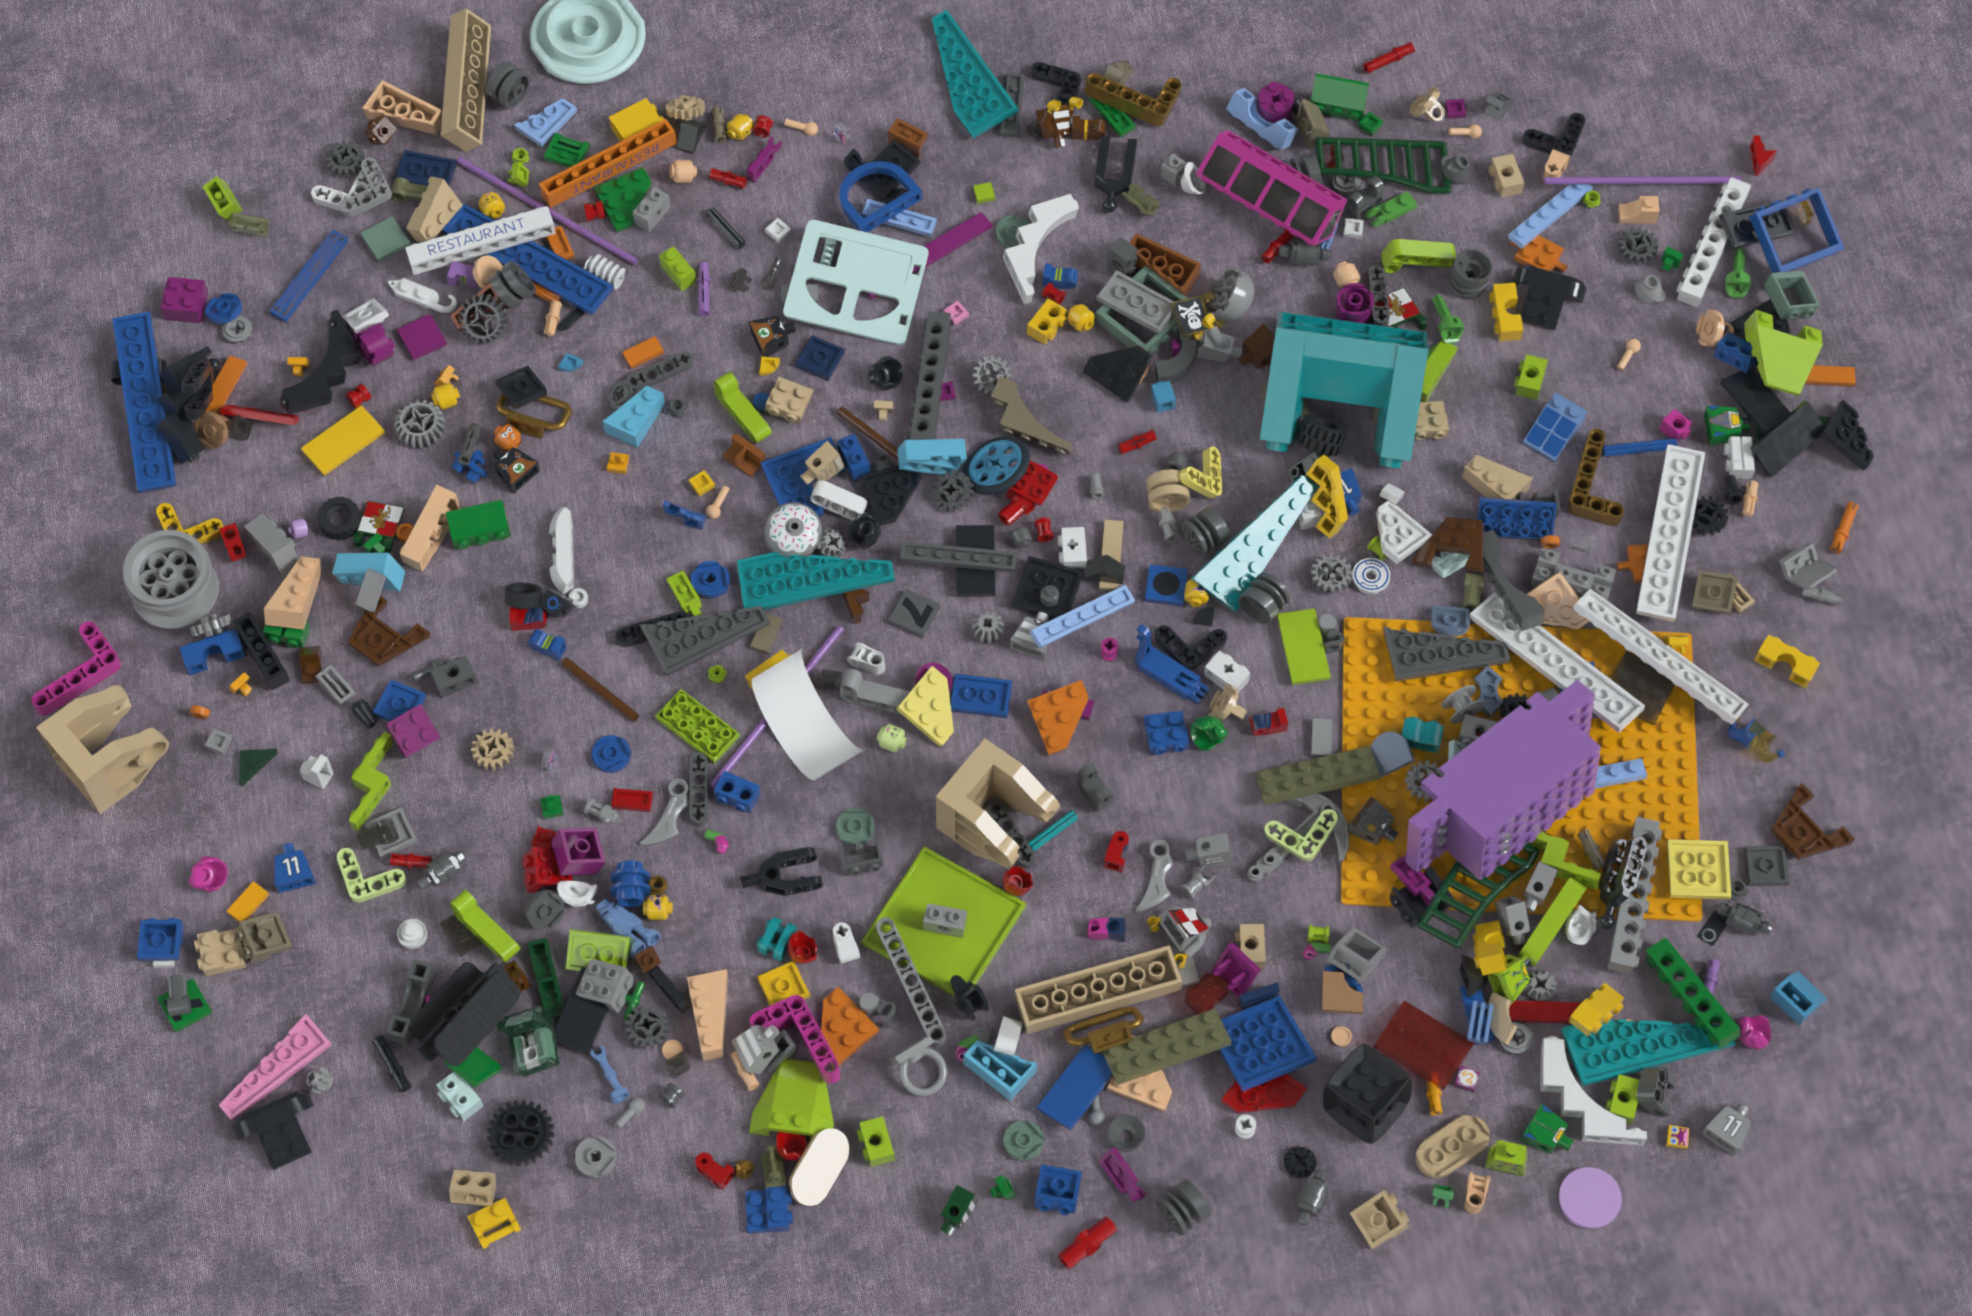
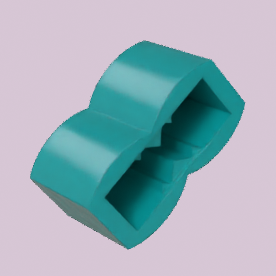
M1409 717L1404 720L1401 736L1406 739L1410 748L1438 753L1444 726L1436 721L1424 722L1417 717Z

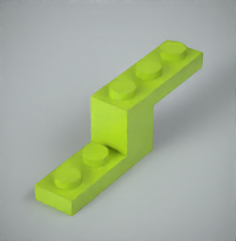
M385 731L376 738L374 747L364 755L363 762L352 773L351 779L354 786L368 793L363 795L360 805L349 816L351 828L358 832L392 785L389 776L376 770V767L394 743L391 734Z
M1541 832L1533 842H1528V844L1544 851L1541 862L1556 869L1557 878L1568 881L1572 877L1582 885L1597 890L1601 873H1597L1593 869L1578 867L1574 863L1564 862L1568 852L1569 841Z

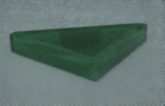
M277 748L240 750L239 785L244 786L278 754Z

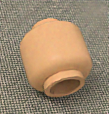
M675 160L669 167L670 179H673L675 183H691L693 177L697 176V168L693 166L691 160Z
M1341 262L1336 266L1337 269L1333 272V276L1339 288L1343 289L1349 283L1359 282L1360 275L1353 263Z

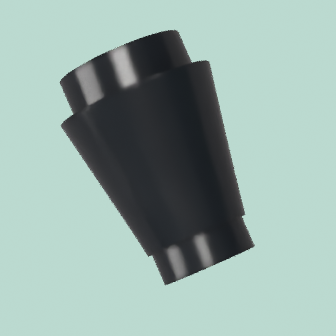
M1734 475L1726 476L1724 478L1725 498L1729 503L1737 504L1743 500L1744 492Z
M364 699L358 700L351 706L352 714L368 729L377 724L369 703L365 702Z

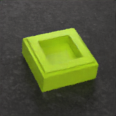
M991 182L973 185L977 204L995 201Z

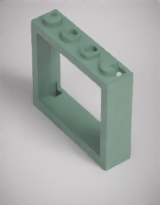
M1147 266L1142 268L1132 278L1143 285L1149 282L1176 303L1189 301L1187 297ZM1103 305L1096 311V322L1128 348L1139 345L1153 355L1157 353L1158 348L1162 344L1168 343L1174 333H1178L1179 321L1175 316L1160 335L1156 334L1148 343L1144 344L1111 317L1116 312L1114 309Z

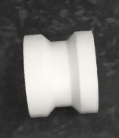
M1241 1115L1236 1121L1235 1133L1242 1139L1251 1138L1255 1133L1256 1121L1251 1115Z

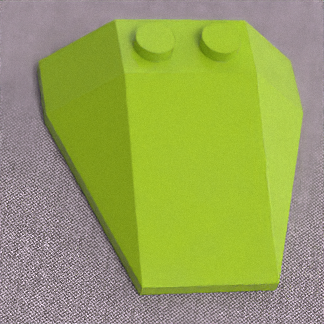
M785 1059L776 1068L752 1113L749 1134L770 1136V1131L809 1135L811 1141L817 1132L824 1129H833L834 1121L827 1085L814 1062Z

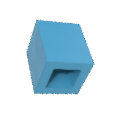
M1160 381L1151 385V397L1157 413L1175 409L1176 397L1170 381Z

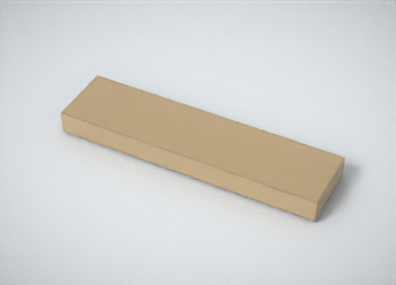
M1105 520L1102 556L1109 555L1118 562H1121L1124 521ZM1100 582L1099 590L1114 591L1119 588V584Z

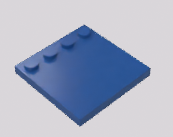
M1280 996L1221 1019L1231 1039V1045L1219 1049V1052L1242 1092L1316 1062V1055Z

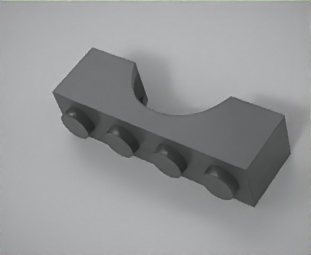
M413 959L406 977V990L402 1004L398 1011L392 1014L385 1032L390 1042L405 1046L410 1045L413 1033L410 1030V1021L425 1005L426 996L429 994L436 976L433 964Z

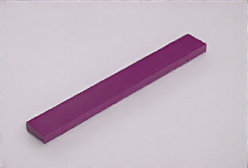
M980 212L925 245L924 247L929 252L925 268L991 229V222ZM914 266L912 274L918 273L920 267ZM866 292L871 300L879 296Z

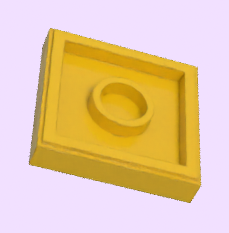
M794 961L757 976L760 987L770 1006L793 995H799L804 1000L810 997V993Z

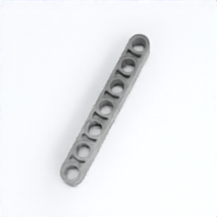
M881 918L876 925L881 941L926 1036H930L932 1039L933 1033H942V1037L938 1040L932 1039L934 1043L931 1044L935 1047H940L947 1040L945 1029L894 922L890 918ZM890 925L891 930L885 933L881 931L882 927ZM892 943L900 944L897 950L889 949ZM906 960L908 965L905 968L898 967L900 961ZM910 978L917 980L913 986H908L906 982ZM916 997H925V1001L923 1003H915ZM926 1014L934 1015V1018L929 1022L923 1020Z

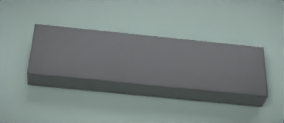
M1007 73L1005 91L1018 107L1019 112L1001 122L1000 136L1018 138L1025 74Z

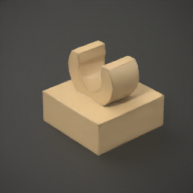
M874 400V410L879 411V420H887V412H893L894 409L893 401Z

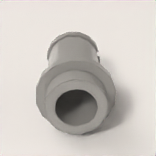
M1090 474L1088 477L1091 487L1090 495L1094 499L1103 497L1105 491L1102 488L1100 474Z

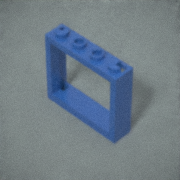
M1808 188L1801 192L1802 195L1799 196L1795 193L1786 197L1784 202L1777 200L1770 203V207L1766 209L1764 206L1755 209V213L1749 216L1772 273L1790 272L1845 249L1820 188L1815 190ZM1810 199L1829 247L1781 265L1762 217Z

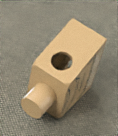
M826 441L805 461L808 470L800 477L807 485L814 479L817 481H827L843 470L845 466L839 453Z

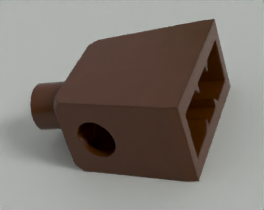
M1265 324L1261 325L1243 342V354L1238 358L1242 366L1251 362L1257 369L1271 364L1275 336Z

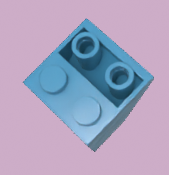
M1799 971L1789 975L1782 981L1770 996L1799 1026L1828 1000Z

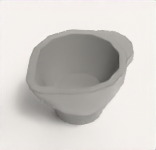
M1649 275L1634 283L1636 296L1641 301L1646 303H1660L1664 301L1666 294L1656 276Z

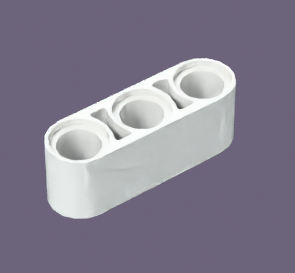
M823 480L816 482L810 497L814 504L852 521L858 520L867 506V501L861 496Z
M1003 1016L994 1051L1013 1057L1023 1022Z

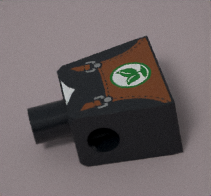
M779 316L749 321L750 333L763 357H769L789 345L788 335L796 332L793 322L783 325Z
M499 448L493 454V457L498 460L495 463L496 472L513 494L540 472L538 462L517 448H512L507 453Z

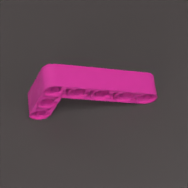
M86 621L82 623L79 627V632L94 657L33 695L32 704L39 715L45 716L54 712L120 669L121 663L116 652L93 622Z
M790 996L751 1015L749 1020L751 1027L763 1024L761 1025L762 1027L768 1028L770 1025H774L778 1030H782L794 1024L823 1080L828 1084L839 1081L841 1073L838 1061L801 996Z

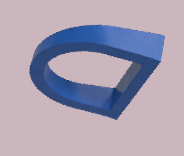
M883 161L870 162L855 168L845 177L839 190L843 213L856 230L867 233L923 199L922 190L906 171L893 163ZM876 173L892 176L907 191L865 218H862L848 200L850 189L855 182L864 176Z

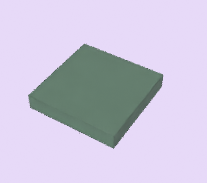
M393 216L360 233L378 262L406 249L405 247L411 246L410 241Z

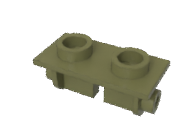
M1131 183L1128 187L1130 189L1129 192L1122 193L1127 197L1126 200L1133 205H1137L1140 208V212L1144 215H1157L1155 210L1160 207L1158 200L1150 194L1143 198L1146 191L1137 183Z
M233 212V220H229V227H232V231L267 237L269 219Z
M770 1145L766 1148L765 1154L761 1155L766 1188L786 1186L783 1160L779 1156L777 1149Z

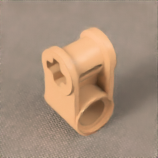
M1553 149L1545 165L1543 181L1544 177H1561L1568 165L1570 155Z
M1472 1171L1469 1172L1464 1200V1208L1468 1213L1477 1214L1481 1211L1490 1183L1489 1175L1484 1177L1475 1175ZM1470 1199H1476L1479 1204H1472Z

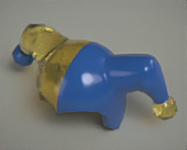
M1740 716L1733 725L1730 724L1727 736L1735 741L1742 742L1748 751L1754 752L1765 763H1770L1777 758L1785 756V752L1781 749L1777 753L1770 752L1769 746L1777 736L1762 727L1755 718L1748 722L1743 729L1737 728Z

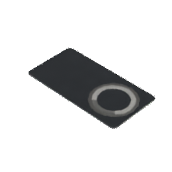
M1714 910L1697 937L1707 944L1714 946L1727 926L1725 924L1727 916L1723 917Z

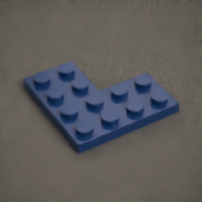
M831 437L761 462L762 470L779 506L785 503L797 502L810 507L818 517L824 515L822 507L814 504L810 499L814 490L812 483L817 482V480L814 479L807 485L800 476L808 470L805 461L826 441L837 451ZM844 468L843 470H841L840 472H838L837 474L842 473V472H845V468Z

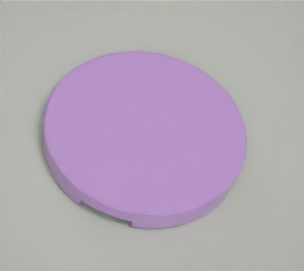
M1592 1167L1580 1168L1571 1172L1563 1180L1558 1194L1564 1216L1574 1225L1589 1230L1609 1225L1618 1215L1622 1204L1621 1191L1616 1181L1603 1170Z

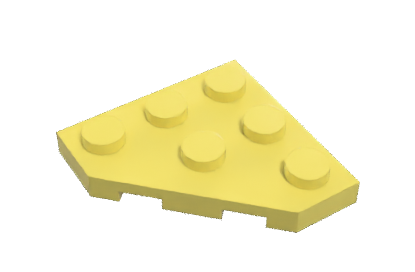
M932 666L896 710L941 747L952 735L954 728L947 678Z

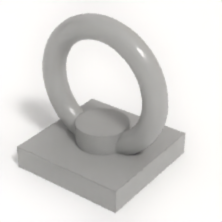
M930 1036L919 1038L888 1058L891 1065L900 1064V1081L907 1091L916 1096L924 1097L935 1094L942 1088L947 1078L945 1060L937 1051L928 1048L929 1045L934 1043ZM926 1055L933 1058L938 1064L939 1076L932 1086L918 1088L909 1081L907 1067Z

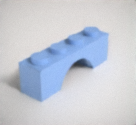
M1245 88L1235 91L1226 110L1233 117L1244 122L1245 126L1257 132L1261 138L1269 141L1274 148L1282 150L1289 147L1298 128L1286 119L1276 123L1266 121L1259 113L1257 106L1258 98Z

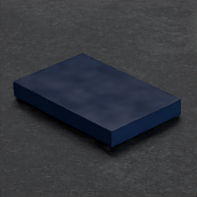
M404 150L395 178H405L410 183L428 186L429 178L436 177L444 179L448 186H450L457 166V160Z

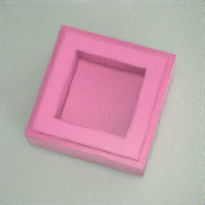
M958 300L943 310V313H951V321L954 326L969 317V312Z

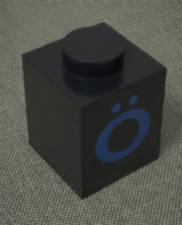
M547 589L539 606L557 617H566L572 610L574 600L556 589Z

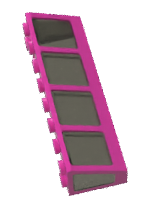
M1229 130L1218 134L1196 172V176L1201 178V181L1213 185L1216 187V190L1225 192L1230 195L1231 199L1240 201L1248 209L1257 211L1263 218L1272 220L1277 226L1289 230L1292 235L1299 236L1307 244L1314 246L1332 238L1347 201L1344 197Z

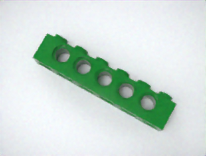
M1666 937L1646 950L1645 961L1651 969L1655 968L1663 984H1668L1673 997L1680 999L1685 1012L1692 1014L1695 1018V1024L1700 1030H1705L1706 1036L1712 1045L1716 1044L1721 1049L1740 1037L1738 1025ZM1663 962H1670L1671 965H1669V966H1664V965H1662V963H1663ZM1676 977L1684 978L1681 981L1674 980ZM1688 992L1696 993L1694 996L1686 995ZM1700 1007L1708 1008V1010L1705 1012L1699 1011L1698 1009ZM1713 1022H1718L1721 1024L1718 1027L1711 1026Z

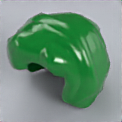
M1214 716L1196 718L1190 728L1192 740L1201 751L1211 750L1217 744L1223 743L1224 738L1228 735V730L1222 721Z

